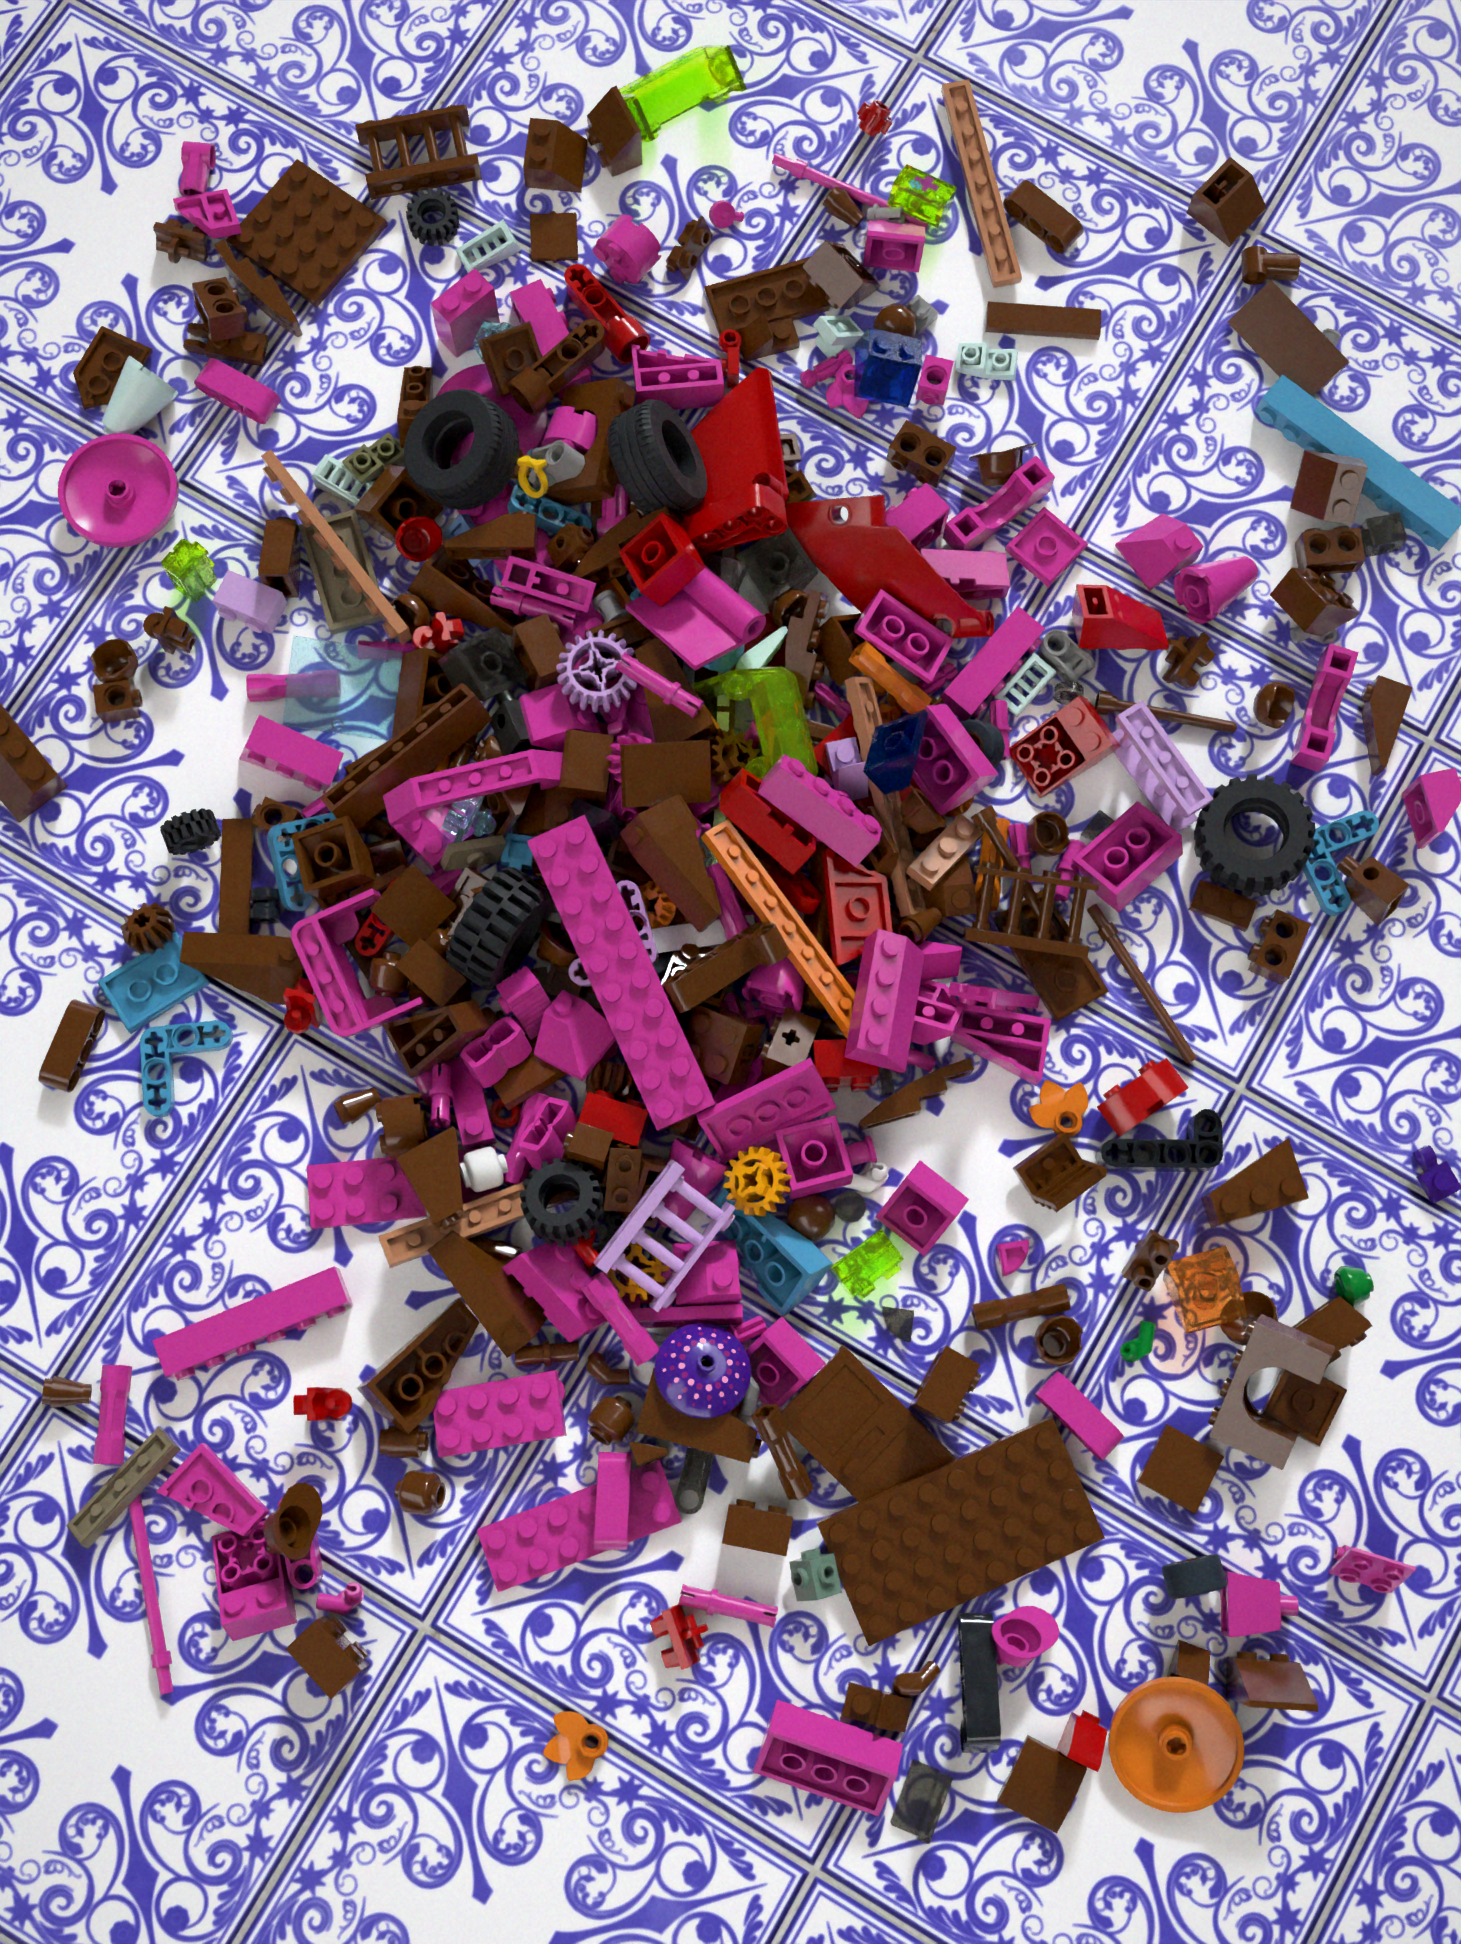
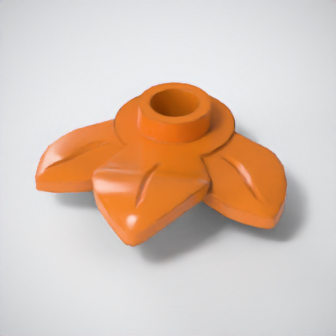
M1045 1080L1040 1090L1041 1104L1033 1105L1028 1110L1032 1120L1038 1126L1050 1128L1057 1135L1061 1132L1066 1133L1068 1138H1071L1081 1130V1115L1088 1108V1095L1081 1082L1073 1085L1066 1092L1054 1082ZM1062 1118H1068L1071 1121L1070 1128H1064L1061 1125Z
M572 1711L557 1713L553 1716V1720L560 1733L556 1734L547 1743L543 1750V1755L553 1762L567 1764L566 1773L569 1781L582 1779L592 1771L595 1759L601 1757L607 1750L609 1743L608 1735L601 1726L588 1724L580 1713ZM589 1735H594L598 1738V1745L596 1747H589L586 1744V1738Z

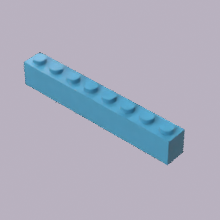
M1283 374L1260 400L1255 410L1260 419L1266 424L1274 426L1282 432L1287 440L1295 442L1304 450L1362 458L1368 469L1361 494L1372 500L1378 509L1388 512L1396 518L1402 527L1410 529L1421 537L1426 545L1440 551L1461 526V508Z

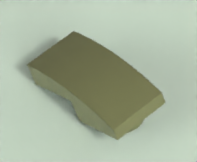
M388 432L369 447L363 444L345 458L342 463L363 484L379 477L388 465L397 466L405 460L404 448H401L399 442Z

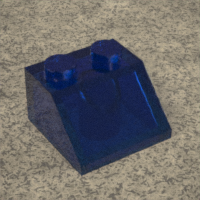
M868 328L855 343L854 397L908 407L922 367V339Z
M925 709L875 727L863 772L884 795L901 791L910 785L928 717V712Z

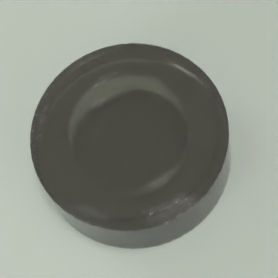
M1064 681L1056 684L1054 687L1053 698L1060 704L1067 705L1078 696L1084 697V687L1077 682Z
M854 1191L841 1193L834 1203L835 1215L844 1223L859 1221L866 1210L864 1198Z

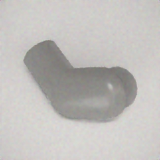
M1300 627L1290 630V636L1296 644L1308 638L1322 644H1330L1336 640L1337 632L1334 629L1323 636L1305 633Z

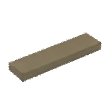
M158 1427L66 1525L81 1546L89 1549L181 1450L165 1430Z

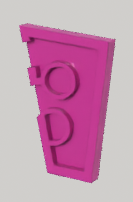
M201 1443L156 1491L165 1497L176 1500L191 1510L209 1517L211 1520L242 1536H248L270 1512L206 1443Z

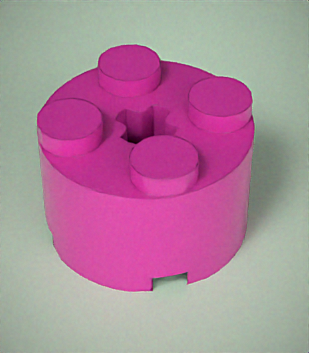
M620 215L597 240L596 246L592 250L594 255L611 270V277L619 284H623L624 281L632 284L639 283L662 256L658 255L661 246L655 235L643 223L639 226L632 223L631 221L634 218L629 215Z
M563 406L556 408L541 447L561 440L584 456L592 447L597 437V417L587 411H584L583 415L573 413L574 407Z

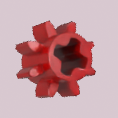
M876 99L870 104L864 102L857 112L859 115L858 119L861 120L858 126L872 137H876L880 132L885 135L892 125L891 117H889L891 110Z

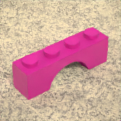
M1034 456L1014 471L1009 480L992 497L976 507L971 508L968 506L949 520L945 525L942 538L952 550H974L1048 494L1055 476L1037 456Z
M1329 644L1321 654L1294 746L1291 764L1319 772L1329 761L1336 736L1334 725L1337 712L1346 688L1351 681L1359 652Z

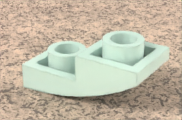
M959 343L955 369L956 372L970 376L1015 381L1018 351L1017 349H988L987 343Z

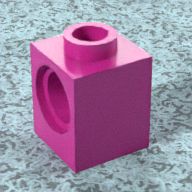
M926 354L915 399L922 400V402L928 405H944L954 361ZM935 380L940 384L933 385L930 384L928 381Z

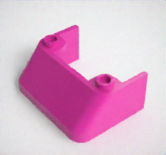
M369 889L297 922L291 931V940L331 1030L342 1037L354 1036L381 1027L382 1024L399 1020L430 1006L428 1000L422 997L397 1007L390 997L376 995L366 999L342 944L354 939L359 932L360 923L355 911L373 904L381 896L374 889Z

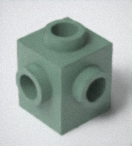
M811 1549L801 1552L800 1559L789 1562L791 1580L794 1585L797 1601H817L842 1593L834 1553L821 1554L820 1549Z

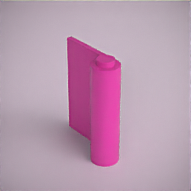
M707 567L662 607L643 595L627 603L625 608L694 670L755 639L766 625V617Z

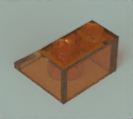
M1226 1245L1171 1261L1168 1267L1164 1269L1163 1281L1186 1335L1247 1317L1239 1274Z

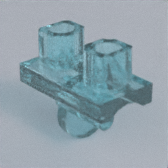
M485 795L452 804V807L466 813L463 816L449 810L441 828L456 835L453 843L465 841L471 827L474 829L473 833L477 837H481L482 834H491L495 830L496 821L491 816L492 811L490 809H484L483 812L479 811Z

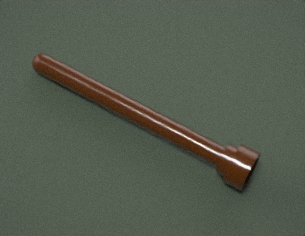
M1099 690L1094 708L1098 714L1107 716L1108 713L1113 714L1114 711L1124 712L1136 703L1118 700L1117 696L1112 695V692ZM1147 705L1155 718L1159 720L1227 733H1234L1237 730V724L1233 721Z
M990 805L971 816V819L976 828L980 827L982 832L986 831L1007 869L1012 871L1013 866L1020 865L996 825L998 823L996 819L998 815L993 806ZM1026 880L1024 898L1038 920L1041 901L1030 882ZM1051 920L1049 933L1052 934L1051 939H1054L1058 935V930Z

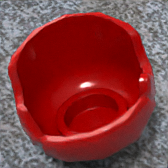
M426 516L408 518L401 523L396 531L395 545L397 550L405 559L415 563L427 561L443 545L442 529L435 520Z

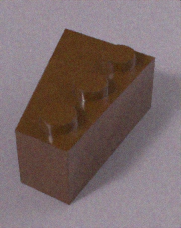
M475 999L382 1024L410 1078L417 1077L430 1070L432 1071V1067L436 1064L441 1068V1064L447 1063L490 1027Z
M1288 1138L1206 1194L1201 1200L1210 1227L1214 1228L1300 1203L1309 1199Z

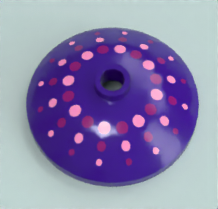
M696 1323L675 1330L664 1340L655 1359L654 1375L661 1395L671 1407L689 1417L710 1419L727 1414L742 1401L750 1384L751 1365L745 1348L734 1335L716 1325ZM701 1360H709L712 1366L704 1367L701 1364Z

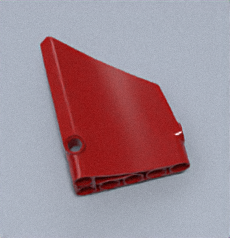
M758 367L727 393L691 431L706 469L707 492L699 505L678 516L682 527L685 529L700 557L734 545L782 534L788 528L785 502L788 499L789 490L787 487L772 376L767 368Z

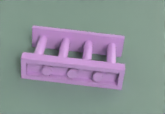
M1141 700L1117 715L1115 720L1121 728L1112 734L1121 747L1113 753L1160 819L1175 831L1180 832L1197 821L1198 817L1195 815V812L1213 801V797L1147 705Z
M672 1159L593 1262L605 1273L610 1268L613 1270L618 1269L653 1295L654 1298L649 1305L657 1312L661 1307L666 1309L677 1295L674 1292L676 1287L720 1229L725 1231L735 1218V1215L732 1213L736 1209L728 1202H725L720 1209L684 1181V1176L681 1175L685 1169ZM669 1190L671 1192L677 1191L713 1219L702 1234L698 1233L664 1207L665 1203L662 1199ZM649 1216L659 1218L693 1244L683 1260H680L644 1232L645 1228L642 1226ZM630 1242L632 1244L637 1242L674 1271L663 1286L625 1259L626 1255L623 1251Z

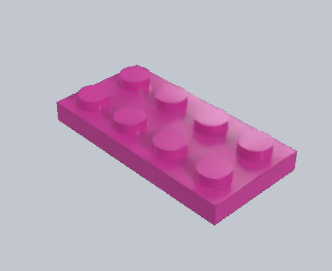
M808 1058L696 1114L719 1157L723 1163H726L738 1157L739 1151L748 1152L749 1147H758L776 1138V1130L806 1123L837 1107L811 1058Z
M556 1370L443 1390L438 1396L437 1403L433 1409L439 1458L567 1436L559 1376Z

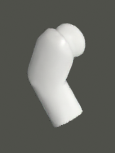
M881 1162L875 1163L865 1174H854L851 1184L843 1187L871 1193L887 1181L889 1177L888 1167Z

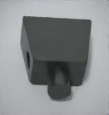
M509 689L500 692L495 698L499 708L492 715L491 718L493 720L490 721V724L504 756L531 749L551 751L550 749L531 745L519 700H516Z

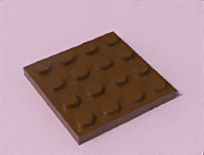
M296 159L240 223L241 234L229 236L226 239V243L232 250L244 258L248 257L251 263L267 274L272 275L274 279L317 308L387 227V222L385 218Z

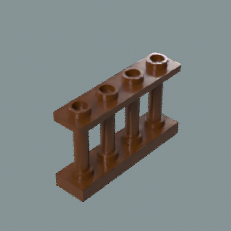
M450 105L446 108L423 110L419 113L403 116L395 115L387 119L368 120L364 123L356 124L359 144L361 146L368 145L374 171L373 173L365 174L371 200L427 190V188L433 189L482 180L477 153L468 154L462 127L470 125L467 105ZM451 129L457 157L440 160L435 132ZM424 134L429 162L413 165L407 137ZM396 139L401 167L385 170L379 142Z
M982 861L981 867L974 866L973 872L982 873L983 878L976 922H972V927L964 926L962 937L964 940L1088 959L1090 946L1082 944V938L1079 937L1087 889L1094 891L1099 889V885L1092 884V877L1074 875L1073 881L1061 879L1062 873L1043 870L1042 876L1030 874L1031 868L1013 866L1012 871L1000 870V863ZM995 876L1014 878L1006 927L1003 926L1002 932L990 930L991 924H988ZM1026 880L1044 883L1037 931H1033V937L1021 935V929H1018ZM1057 885L1075 888L1067 936H1064L1063 941L1052 940V934L1049 933Z

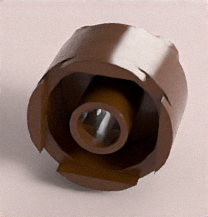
M421 1092L382 1098V1103H376L375 1105L377 1121L381 1122L384 1128V1134L379 1135L381 1153H385L391 1160H397L396 1158L430 1139L426 1108L421 1109L420 1104H418V1101L424 1100Z

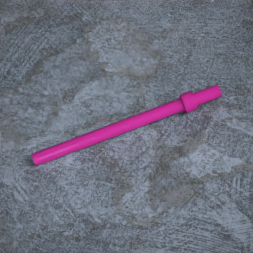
M775 153L772 164L790 171L791 175L798 179L806 178L831 190L835 187H838L840 190L845 189L852 199L872 208L876 204L880 207H900L810 168L808 163L797 159L794 161L778 153ZM904 209V213H901V215H905L904 222L923 226L926 231L930 219L907 209Z
M139 1494L129 1505L153 1649V1655H150L152 1669L156 1668L160 1695L174 1692L169 1667L172 1664L171 1652L166 1649L142 1500Z

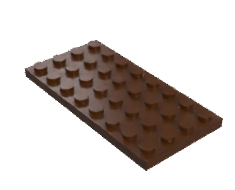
M1051 1416L816 1521L829 1554L834 1553L840 1581L868 1646L1105 1539L1055 1421Z

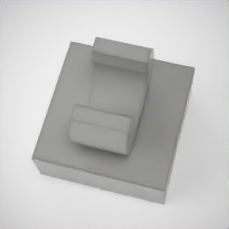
M919 294L906 305L916 316L917 336L938 318L939 312Z

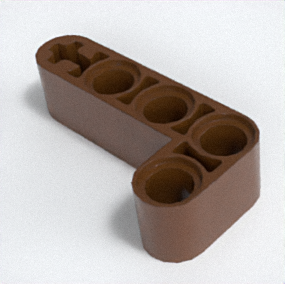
M758 922L747 927L663 982L662 987L676 1012L683 1013L700 1004L759 964L768 966L781 961L790 954V950L776 924Z

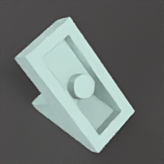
M849 315L819 316L813 324L819 332L814 342L827 358L831 356L837 357V353L842 350H849L866 336Z

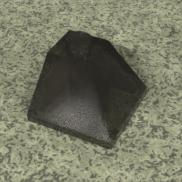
M789 526L782 534L763 538L736 555L751 585L769 613L773 612L774 605L782 595L791 590H804L818 574L814 564Z

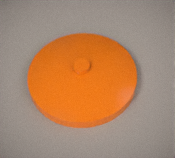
M1162 1677L1147 1681L1133 1689L1123 1698L1110 1722L1108 1745L1113 1769L1129 1793L1152 1808L1172 1813H1188L1204 1809L1224 1797L1233 1787L1241 1772L1244 1761V1739L1238 1718L1228 1702L1219 1693L1199 1681L1184 1677Z

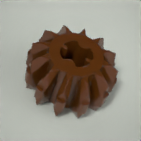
M144 902L140 909L133 908L131 915L124 916L125 924L120 927L124 942L129 948H132L140 955L146 952L154 955L158 948L164 950V944L173 941L172 934L177 931L172 919L173 916L156 902L151 905Z
M598 1062L585 1081V1091L587 1093L596 1094L597 1090L606 1091L615 1095L614 1100L623 1103L627 1099L633 1100L638 1089L629 1068L614 1062Z

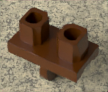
M171 218L165 223L155 222L153 231L156 234V250L168 253V259L171 263L177 264L181 257L205 263L208 258V235L197 226L193 227L191 231L183 229L182 224L178 220Z
M167 606L164 607L163 614L151 613L145 618L143 623L146 634L153 639H157L164 651L172 655L176 648L190 653L197 638L194 633L189 632L190 626L188 622L180 620L174 609Z
M1203 632L1199 637L1191 636L1187 639L1181 635L1177 641L1168 639L1169 649L1165 650L1168 653L1165 661L1171 665L1162 679L1168 684L1177 682L1186 689L1194 687L1200 679V674L1191 667L1193 663L1196 662L1201 667L1207 666L1216 655L1207 645L1210 637Z
M1150 1229L1145 1238L1139 1240L1135 1245L1136 1251L1121 1271L1122 1277L1133 1281L1134 1285L1147 1292L1151 1291L1161 1272L1173 1260L1172 1257L1179 1248L1178 1241L1167 1239Z

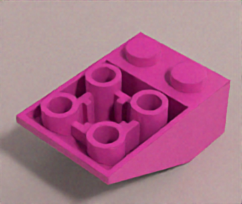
M265 1521L260 1522L248 1536H242L232 1530L212 1536L221 1626L232 1641L297 1623L294 1595L288 1578L285 1556L278 1553L270 1554L266 1551L267 1543L263 1533Z

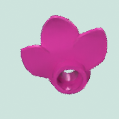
M854 364L840 366L835 374V382L828 387L826 392V401L830 409L837 408L843 404L848 412L857 419L862 418L869 400L877 402L882 401L884 397L879 382L871 376L863 375L862 370ZM851 374L855 379L847 380L845 375Z

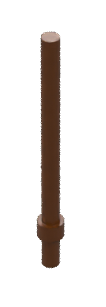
M1097 903L1089 907L1087 912L1098 927L1097 933L1103 942L1107 941L1186 1064L1197 1058L1195 1053L1117 935L1119 931L1113 922H1108Z

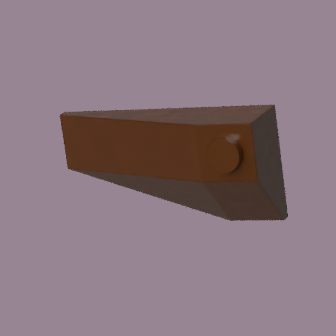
M675 795L639 813L619 834L634 859L698 932H703L722 915L713 879L707 875L703 861L707 857L704 848H700L695 831L699 829L696 819L682 796Z
M184 931L180 963L226 982L236 989L250 993L269 1004L285 1005L283 997L285 989H295L298 979L305 977L304 967L290 937Z
M458 1298L379 1366L356 1389L377 1413L406 1434H409L433 1411L438 1396L444 1385L448 1383L453 1368L459 1357L463 1355L480 1322Z

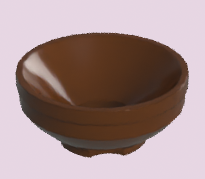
M1246 1291L1233 1296L1224 1304L1220 1311L1219 1324L1223 1333L1230 1341L1246 1346L1248 1341L1243 1339L1249 1322L1257 1321L1261 1314L1278 1321V1312L1272 1299L1267 1295L1257 1291Z

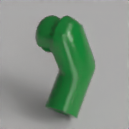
M1140 1321L1138 1337L1121 1345L1120 1354L1125 1361L1136 1362L1151 1353L1156 1329L1155 1323Z

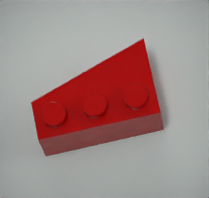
M742 768L721 792L719 810L794 875L816 851V837L757 792L762 780Z

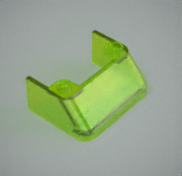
M702 45L619 88L622 97L641 130L643 143L656 139L659 136L658 131L662 128L661 125L705 101H714L715 104H719L730 98V92H743L747 90L729 45Z
M784 667L738 669L693 684L695 691L712 698L726 694L735 701H743L750 698L763 756L749 761L745 766V770L762 780L778 760L786 754L791 759L799 760L808 772L815 777L817 776L818 767L797 679L792 671Z

